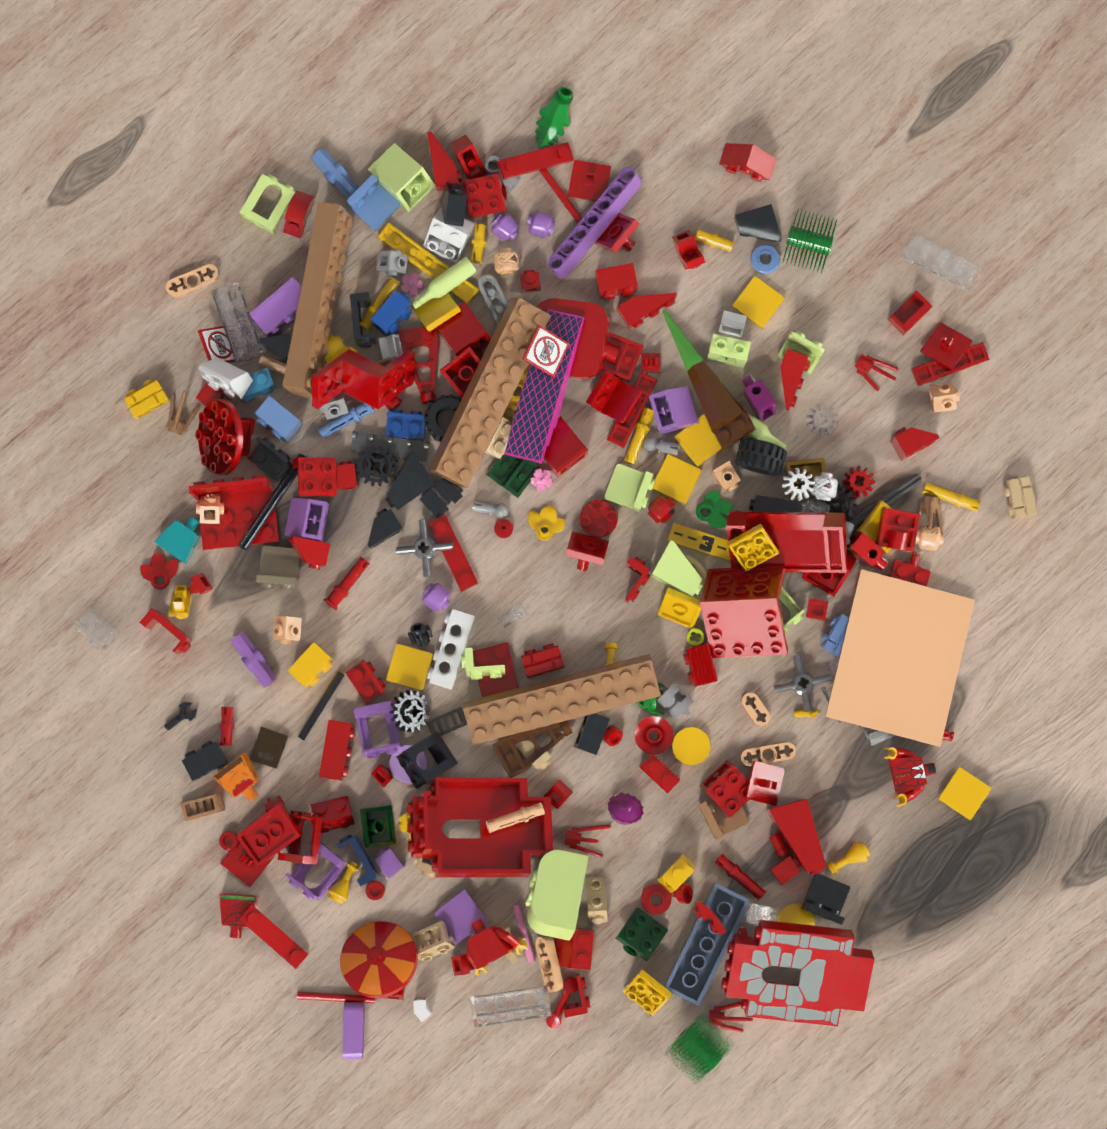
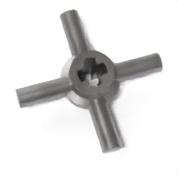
M426 519L419 520L420 538L412 546L396 547V554L414 553L418 558L422 559L423 577H431L430 558L435 555L436 551L454 549L453 542L435 543L428 537ZM424 543L429 546V550H426V553L421 550V546L424 547Z
M800 654L794 655L793 660L796 674L791 682L774 685V691L778 693L793 689L797 694L802 695L805 712L813 711L809 693L813 690L815 684L832 681L831 674L812 677L809 673L804 672ZM801 678H803V680H807L805 688H802V686L798 685V682L801 681Z

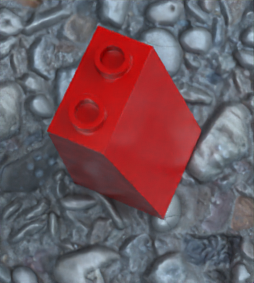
M801 799L767 809V813L802 869L811 875L823 872L822 868H825L826 864L808 800Z

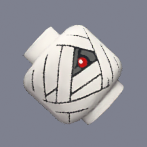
M821 472V476L813 478L815 484L812 485L814 489L812 495L815 496V499L831 501V498L836 497L838 480L832 478L833 474Z

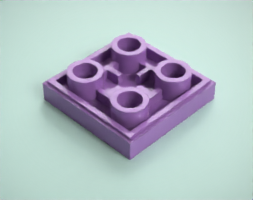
M465 889L434 913L439 921L446 923L447 931L457 944L474 932L471 926L473 922L482 919L483 923L488 921L487 917Z

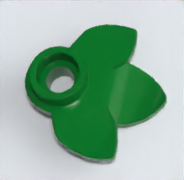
M712 491L705 496L703 503L697 506L696 516L701 521H707L713 528H725L727 521L724 517L732 510L733 504L720 500L719 491ZM702 509H707L709 514L703 515Z

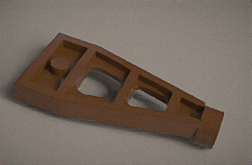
M563 721L559 724L510 735L492 744L509 778H513L528 770L532 763L546 751L548 752L560 740L573 732L568 722ZM559 727L562 728L564 733L559 732ZM543 733H549L552 738L551 742L540 748L535 737ZM531 741L535 747L534 753L527 759H522L516 750L517 743Z

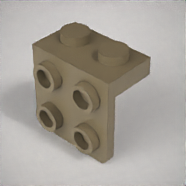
M263 546L260 572L257 574L256 582L261 584V587L272 588V585L280 586V589L285 590L297 587L300 557L294 548Z

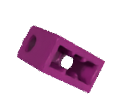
M752 375L745 377L742 380L746 387L744 389V396L757 419L764 421L775 415L776 402L762 380L755 382Z

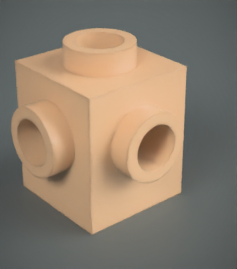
M952 383L929 386L930 404L934 413L957 409L956 401H959L958 390L954 389Z
M214 494L201 495L200 503L197 502L196 514H200V523L220 522V514H224V503H220V496Z
M275 616L273 639L281 640L280 644L292 645V641H300L302 618Z

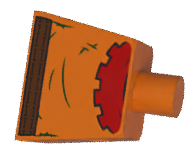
M247 753L240 755L213 776L234 798L244 794L248 801L251 802L259 796L253 785L259 782L260 778Z

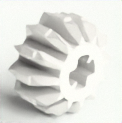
M796 468L795 475L790 470L788 471L790 478L787 476L783 477V480L788 482L782 484V488H788L784 494L788 495L791 492V500L796 495L798 501L802 500V495L807 499L809 498L807 492L812 493L814 491L813 488L809 487L815 484V481H809L813 475L809 474L806 477V469L800 474L799 468ZM797 480L803 483L800 489L794 486Z

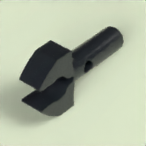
M183 702L179 705V714L164 724L165 729L169 731L183 719L192 721L196 718L198 709L193 710L190 714H185L186 708L193 703Z

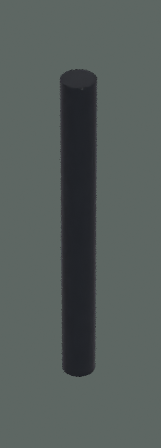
M337 672L298 735L300 739H306L345 676L341 672Z

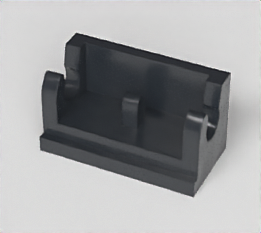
M596 713L586 715L574 747L597 755L610 719Z

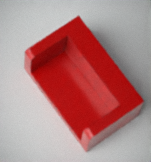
M916 290L887 320L904 336L933 306Z

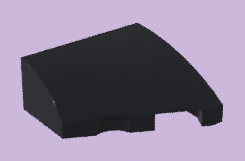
M772 204L735 215L734 219L740 236L781 242Z

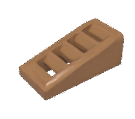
M220 792L180 803L185 821L225 811ZM204 800H207L209 811L206 809ZM196 802H199L201 813H199ZM189 804H192L194 815H191Z

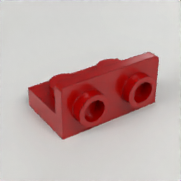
M363 659L345 673L367 705L386 693L383 689L386 685L381 677L377 679L373 672L376 670L371 662L366 663Z

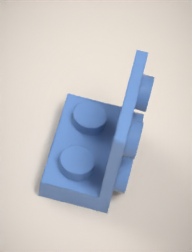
M373 174L346 200L348 207L374 231L400 207V202L379 184L378 179Z

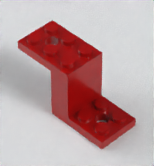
M348 349L312 375V407L319 409L335 396L344 392L379 410L414 383L415 352L407 350L385 367Z

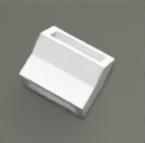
M724 310L719 332L742 337L747 316Z
M399 335L378 338L383 359L393 356L398 358L403 354Z
M427 998L413 1000L414 1014L423 1022L432 1014V1011L427 1007Z

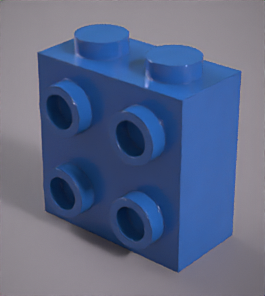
M395 290L371 318L373 326L386 337L395 335L400 329L398 325L403 320L407 321L412 314L410 298L404 292L398 293Z

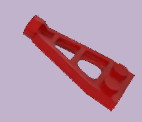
M423 326L398 330L402 353H405L407 350L412 351L414 348H429V359L427 362L418 363L415 361L414 381L420 392L421 403H432L436 398L435 382L439 349L437 329L434 328L428 331ZM429 367L430 380L422 382L419 379L417 370L418 368Z

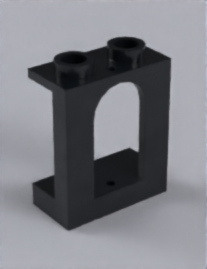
M369 292L350 294L354 340L357 346H361V348L372 347V344H376L374 335H363L362 327L360 326V308L372 305Z
M438 731L396 756L416 789H419L424 784L458 764ZM425 749L429 750L438 764L429 770L421 769L416 762L417 755Z

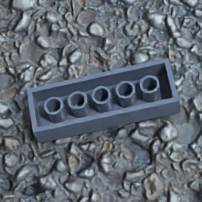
M714 882L704 905L717 916L726 933L718 935L717 932L713 933L709 922L712 921L711 918L703 920L702 917H697L665 981L664 987L697 1006L700 1005L728 948V943L731 942L751 900Z

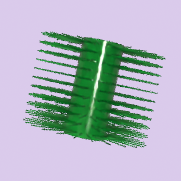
M801 211L797 227L794 226L797 217L796 213L793 226L790 228L784 258L788 246L791 245L787 258L788 262L792 246H795L791 258L792 263L796 247H798L796 263L800 248H802L799 259L800 264L805 249L803 268L808 250L810 253L807 265L811 253L814 252L810 265L811 269L815 253H817L815 270L818 257L821 254L819 270L823 255H825L821 270L822 274L826 258L829 256L837 220L830 237L829 234L834 218H832L828 234L825 235L829 218L824 233L821 234L825 217L820 233H818L822 214L816 232H813L817 216L812 231H810L814 213L809 228L806 230L810 212L804 229H802L805 214L801 227L798 228L802 214Z
M702 1017L685 1028L667 1052L672 1055V1058L677 1054L684 1055L674 1063L680 1060L676 1066L680 1064V1067L683 1069L687 1067L685 1070L694 1076L700 1073L696 1076L698 1078L697 1081L715 1068L732 1046L730 1045L726 1048L727 1045L722 1047L727 1042H723L724 1038H720V1034L716 1036L718 1034L716 1031L719 1028L712 1032L716 1026L710 1029L712 1025L708 1023L702 1030V1026L708 1022L707 1020L704 1022L706 1018L702 1019Z

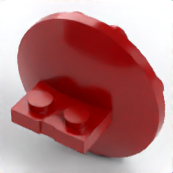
M213 399L205 406L204 410L199 413V426L195 432L201 455V463L212 474L217 476L229 475L237 467L240 457L249 455L251 437L256 421L252 417L240 418L235 406L227 399Z

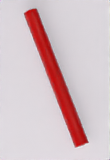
M547 169L539 170L578 224L582 220L580 213Z
M297 992V999L375 1004V998L363 995Z

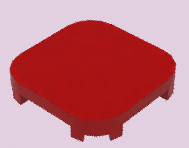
M549 298L540 302L537 308L546 313L548 309L585 317L569 377L590 380V378L596 376L600 370L602 371L604 366L603 358L608 327H610V319L606 311L600 305L591 302Z

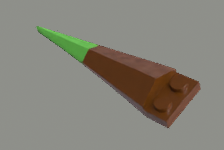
M663 311L711 431L715 434L722 449L726 450L755 431L756 428L748 413L714 374L668 312Z

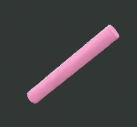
M520 904L514 905L513 910L521 937H526L528 949H525L528 963L536 961Z

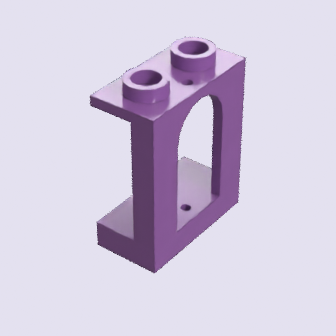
M392 701L353 709L364 757L376 758L380 753L394 754L399 749H402L398 727H395L396 721H391L394 715L389 713L394 708L390 705ZM385 714L390 742L389 745L374 748L371 744L366 718Z
M321 841L318 858L322 854L335 865L317 887L308 888L304 881L307 872L314 864L300 863L292 874H285L290 879L289 883L297 889L301 887L304 890L303 894L310 900L315 898L319 901L348 864Z

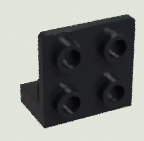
M258 436L256 440L259 444L248 459L279 482L292 465L289 461L291 458L283 450H275L276 446L266 437L261 439Z
M819 873L814 874L801 908L842 925L845 918L839 915L849 893L850 886Z

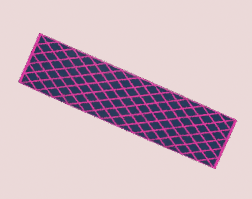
M551 309L547 310V314L551 315L545 329L568 342L569 346L554 378L533 365H529L504 453L508 456L541 464L546 447L550 444L553 429H556L585 319L582 316Z

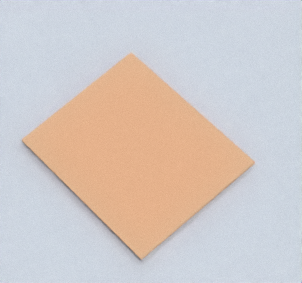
M861 569L825 717L941 747L975 600Z

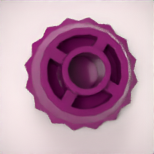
M621 792L620 794H614L607 803L612 819L622 825L635 823L642 819L644 814V807L641 805V801L629 793L624 794Z

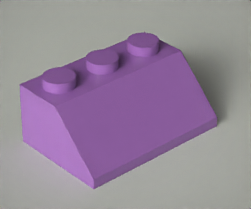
M292 277L249 313L253 321L267 337L277 335L281 331V326L285 323L289 324L295 319L294 315L297 313L301 286Z

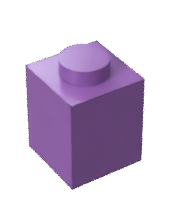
M384 847L376 853L377 858L375 861L387 878H390L405 867L392 848L387 850Z

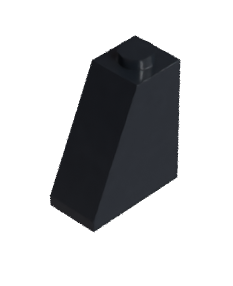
M413 451L409 453L386 491L388 496L386 501L391 508L395 506L397 510L435 485Z
M756 495L754 499L750 500L748 510L752 512H801L803 502Z

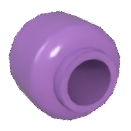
M537 210L533 215L529 214L526 225L529 226L528 232L530 234L545 238L547 235H551L555 221H553L552 215Z
M499 213L490 223L492 225V233L501 241L508 239L512 241L519 233L517 231L518 223L507 213L503 215Z
M430 583L422 593V601L433 611H438L440 608L444 610L450 603L448 600L450 592L439 583Z

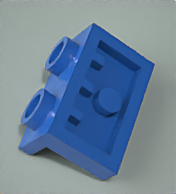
M392 409V412H387L385 436L424 441L425 415H422V412L411 411V414H405L403 410Z

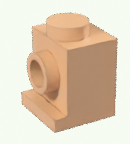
M730 461L712 471L723 492L726 490L732 492L739 487L738 483L741 480ZM730 474L731 480H725L724 476Z

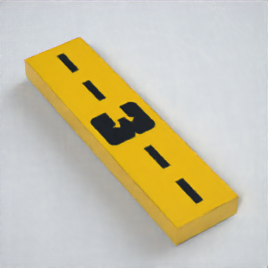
M673 523L668 542L672 540L677 545L730 561L728 540Z

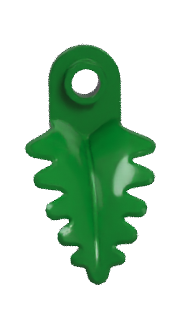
M560 87L553 95L550 104L539 111L543 119L536 122V125L541 128L535 130V133L538 134L535 138L538 139L536 142L539 143L540 147H549V144L553 145V140L558 142L559 139L556 134L563 136L564 130L562 126L568 127L570 125L567 110L573 101V92L569 88Z

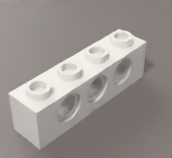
M452 609L451 613H447L444 622L447 624L446 631H442L440 634L439 642H442L440 650L436 649L433 660L436 663L434 668L430 667L427 677L430 679V684L449 690L453 689L461 664V654H464V648L466 647L475 616ZM453 626L461 627V634L453 636L451 628ZM448 644H453L456 647V651L451 655L445 652V647ZM443 662H447L450 665V670L447 673H442L439 670V666Z

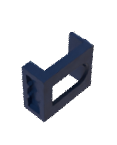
M350 834L339 840L341 844L337 846L338 848H342L349 843L352 845L367 872L366 875L357 879L360 887L380 876L357 835L352 837Z

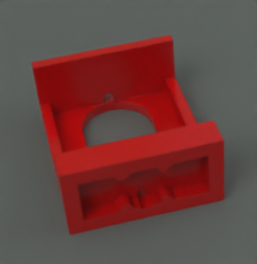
M151 608L139 622L150 630L159 622L178 638L180 642L172 650L174 653H186L191 647L190 642L192 639L158 610Z
M291 810L289 815L301 832L306 820L312 822L313 831L310 856L300 854L302 837L300 836L289 845L288 853H278V860L317 865L322 818L315 817V813Z

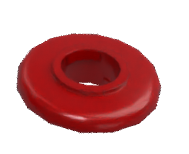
M660 884L648 886L641 895L642 907L652 915L663 914L671 905L670 892ZM653 894L662 896V902L659 905L651 903V896Z

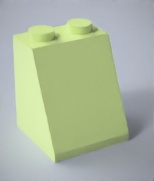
M395 143L368 168L370 174H373L378 179L379 184L400 202V205L408 212L435 187V184L424 168Z
M671 540L651 577L673 590L691 597L693 595L697 597L703 587L700 584L702 578L675 542Z

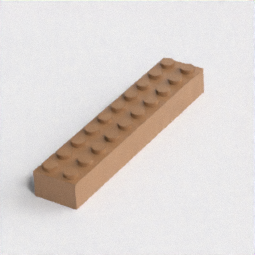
M318 202L282 385L298 397L312 398V375L324 367V359L328 354L327 341L332 333L331 322L335 317V301L339 297L338 286L342 281L341 270L346 260L345 249L349 244V228L353 224L352 216L340 204Z
M521 298L510 299L428 470L460 487H469L526 369L528 362L522 358L538 325L545 328L551 315Z
M647 654L463 702V711L474 745L660 697L661 694L651 656Z

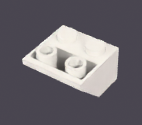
M440 208L432 219L423 248L457 263L470 238L475 223L464 219L463 227L444 224L442 208Z
M217 357L201 364L198 368L203 374L202 377L209 382L208 385L217 391L221 389L231 398L235 396L242 399L253 382L248 372Z

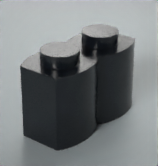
M442 478L420 500L435 517L437 515L441 517L449 510L447 507L452 502L456 504L463 497L462 493L464 491L460 486Z

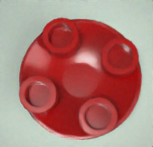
M595 499L584 506L580 514L582 529L589 536L595 538L610 535L618 523V515L615 508L604 500Z

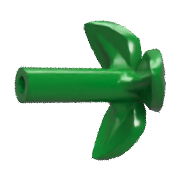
M658 683L659 690L662 686L665 687L662 683ZM659 697L648 699L644 702H636L642 710H648V713L652 715H664V713L656 710Z

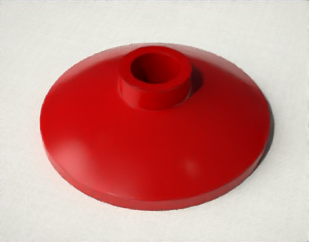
M650 716L643 719L637 725L635 741L643 752L654 755L661 754L672 744L673 730L665 719L658 716ZM651 732L657 733L656 739H651Z

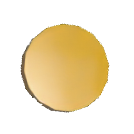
M694 727L684 728L679 731L672 743V750L676 759L682 764L689 766L698 765L703 762L709 755L711 748L710 740L706 733Z

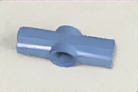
M324 148L319 149L311 157L316 166L324 173L323 175L333 187H336L346 199L359 188L350 179L339 162L336 163Z

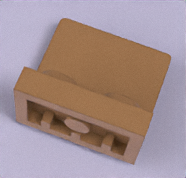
M712 798L698 804L716 840L749 823L742 807L732 817H728Z

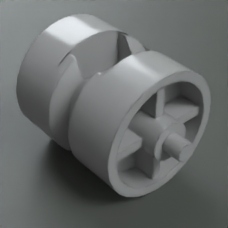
M675 683L669 688L665 689L663 686L660 688L663 695L657 701L664 708L668 707L669 713L675 719L681 714H686L687 716L690 714L688 707L694 701L686 694L682 695V690Z

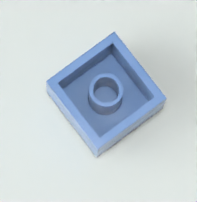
M268 396L255 412V415L258 417L256 419L258 423L266 430L270 427L272 429L271 433L281 442L283 440L289 442L302 426L299 419L271 396Z

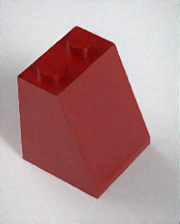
M464 301L458 304L461 311L437 326L436 329L455 357L469 346L481 360L491 339Z
M561 416L558 418L556 429H553L550 444L546 447L544 461L557 478L588 455L586 446Z

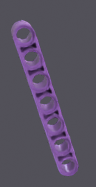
M626 167L617 175L550 257L548 266L558 278H565L570 274L640 188L642 180L634 168Z

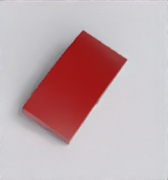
M696 901V907H693L697 917H702L703 920L711 918L712 921L709 922L713 933L717 932L718 935L726 933L717 916L706 905Z

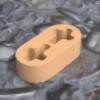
M754 693L745 694L741 699V704L756 725H766L770 720V715L761 700ZM747 696L755 698L753 702L756 706L755 709L751 705L745 704ZM757 709L760 714H766L764 717L765 722L756 720L758 715L755 711Z

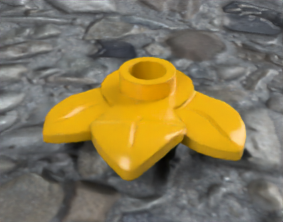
M552 505L545 506L540 513L531 510L528 514L529 526L535 530L536 537L542 541L550 540L555 533L561 532L565 527L566 519L557 518L556 509ZM545 528L548 532L543 533L541 530Z

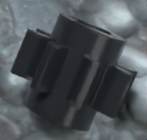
M423 623L414 624L410 628L411 632H408L412 645L417 644L419 647L429 644L430 638L433 637L429 625L424 626Z

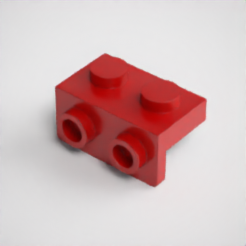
M348 796L310 804L315 817L322 818V833L338 828H347L355 824Z

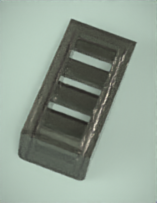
M462 707L426 722L431 734L436 732L433 723L437 722L440 736L467 726ZM458 713L459 718L461 720L460 724L457 723V720L454 716V714ZM451 716L454 727L450 726L447 717ZM444 719L447 730L443 729L440 720Z

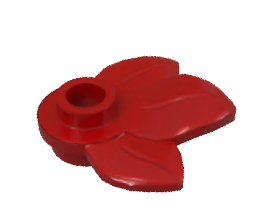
M155 552L150 560V565H140V572L144 579L151 581V585L155 589L163 590L168 587L170 579L177 574L178 561L177 559H172L167 562L162 554ZM159 577L164 578V582L162 584H158L157 579Z

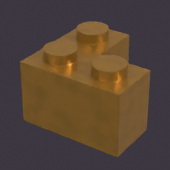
M824 458L790 461L784 464L785 476L789 478L788 471L791 470L795 475L796 468H799L800 474L806 469V477L812 474L813 476L809 481H813L815 476H821V472L826 473ZM797 480L794 484L795 487L797 486V489H800L803 485L802 482L800 483V480ZM791 492L788 494V500H791ZM797 495L792 501H798ZM802 495V500H801V501H807L809 498L806 499V498Z

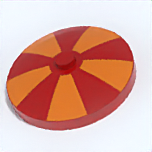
M386 921L371 922L355 930L346 940L340 955L341 972L348 985L355 992L370 998H384L402 990L414 976L418 964L417 948L410 934L401 926Z

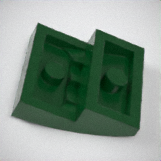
M503 454L501 459L497 458L486 475L512 495L519 498L530 483V478L534 477L533 473L535 470L541 467L533 461Z

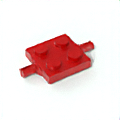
M912 552L910 562H902L896 559L893 561L889 577L927 587L931 571L917 565L920 554Z

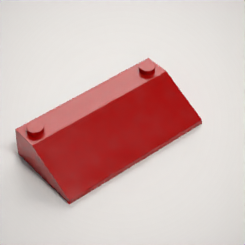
M729 511L726 524L728 541L761 524L777 547L779 554L757 566L784 565L785 572H847L845 513ZM729 548L731 568L742 567Z

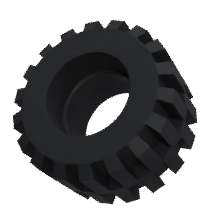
M444 394L440 398L436 397L432 403L428 404V409L425 410L424 422L429 435L435 441L441 443L447 431L438 425V415L447 409L456 411L461 402L460 397H454L452 394L445 396Z
M750 438L741 439L735 463L739 467L752 472L777 476L782 473L787 451L769 442Z

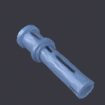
M364 402L355 407L351 406L348 411L349 413L335 418L318 428L323 439L348 424L354 421L359 422L361 418L370 413L374 414L373 408Z

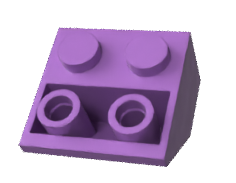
M689 387L668 389L649 395L659 432L663 435L699 423Z
M291 498L285 536H296L323 542L329 503L312 499Z

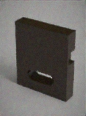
M261 727L250 760L277 769L289 736ZM265 752L273 756V759L267 760L259 756V753Z

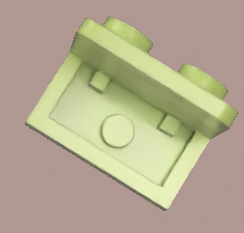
M791 331L777 357L783 360L787 348L809 355L810 366L807 372H803L811 375L824 352L823 345L815 340L811 342L805 339L806 336L799 331Z
M617 464L605 493V499L640 512L641 507L645 508L648 497H645L647 490H652L655 482L652 479L653 473L647 471L643 473Z
M464 648L465 654H461L462 668H466L467 677H471V680L482 679V676L501 678L505 674V665L474 667L473 649Z

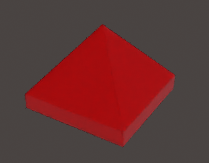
M379 764L371 773L383 788L393 779L390 769L382 764Z

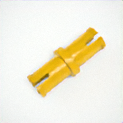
M475 224L474 239L471 241L473 248L470 262L482 264L483 251L486 247L485 233L487 226Z
M699 228L695 235V240L709 244L712 248L715 246L728 252L731 251L734 240L718 236V233L712 234Z

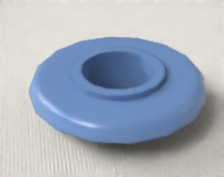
M769 244L757 246L750 256L753 268L762 274L774 272L780 264L778 250ZM763 254L769 255L771 258L770 263L763 264L760 261V256Z

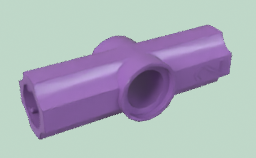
M245 632L231 640L232 645L241 655L243 663L250 672H253L263 688L278 679L266 663L267 660L263 654L253 645Z

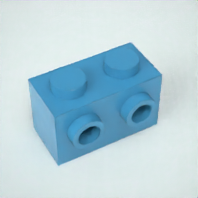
M268 368L250 374L253 382L242 399L239 400L241 403H248L255 400V397L259 395L265 396L271 394L274 389H277Z

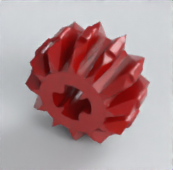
M860 465L857 466L856 471L851 467L849 469L850 473L845 472L844 474L848 479L842 480V483L848 484L846 491L849 489L853 491L851 496L856 492V498H860L861 493L866 497L868 495L866 490L873 491L870 485L875 484V480H869L873 473L867 475V467L861 472ZM856 478L863 480L861 486L859 484L855 485Z

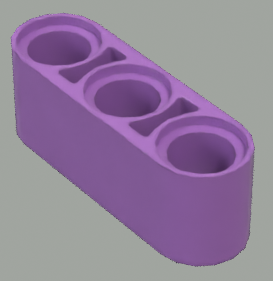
M344 1002L343 1059H363L364 1002Z

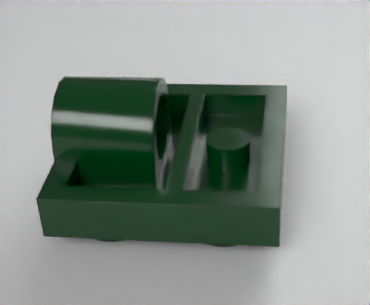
M637 907L615 939L623 944V949L628 954L640 956L645 961H648L668 932V929Z

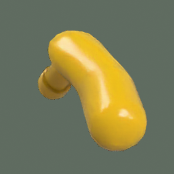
M800 709L793 712L795 718L803 716L815 718L817 714H820L819 709L805 712V709Z

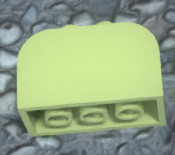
M553 850L545 854L536 871L533 870L529 881V887L532 889L527 894L525 906H528V923L536 933L570 941L576 929L588 856L562 850Z

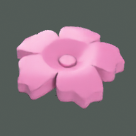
M406 274L402 276L403 285L400 286L401 290L405 293L410 292L411 296H415L419 292L418 289H422L424 285L421 280H418L419 274H410V277Z
M538 468L533 473L535 477L530 478V483L536 486V490L540 492L545 490V486L550 488L553 485L552 479L549 478L552 475L550 470L542 471Z

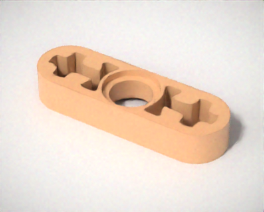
M207 264L170 279L166 284V290L170 296L179 297L217 281L219 271L216 266ZM208 269H211V271H215V273H213L212 278H210L209 276L203 277V279L205 280L204 282H202V279L198 274L201 272L202 276L206 275L208 273ZM190 276L198 278L196 285L190 286L187 283ZM181 280L184 281V284L187 287L186 289H184L183 286H180L177 288V292H174L173 290L170 291V289L173 288L172 284L175 283L177 286H179L182 284Z
M785 742L746 749L741 753L740 760L743 765L752 766L753 761L758 762V758L752 759V763H748L747 760H744V757L747 756V752H750V755H756V750H760L759 757L761 763L767 764L789 760L795 756L796 748L792 743ZM786 745L789 749L792 748L789 757H786V754H779L780 759H777L775 747H778V751L784 750ZM765 749L773 751L774 755L771 760L763 758L762 754Z
M549 936L538 937L535 944L545 988L550 993L559 991L563 987V980L554 941Z

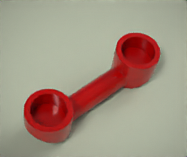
M573 977L564 979V991L554 1012L550 1013L546 1018V1023L550 1028L555 1029L561 1025L563 1009L570 994L574 993L578 988L577 980Z

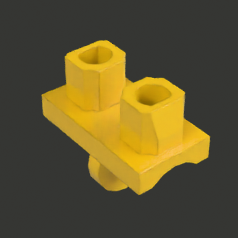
M186 585L175 586L168 612L169 617L175 616L178 619L188 618L192 595L190 592H187Z

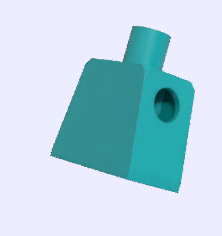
M192 516L188 518L184 525L175 520L155 540V543L187 564L200 539V536L193 532L200 522Z

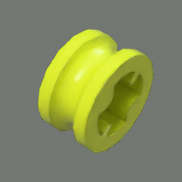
M691 629L686 637L687 642L692 646L700 645L704 640L703 632L699 629ZM692 632L700 634L699 642L696 643L695 640H690Z

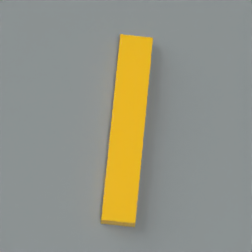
M389 222L377 236L380 241L391 249L401 250L402 254L408 255V261L433 280L450 268ZM465 280L451 290L450 293L469 305L479 292V289Z

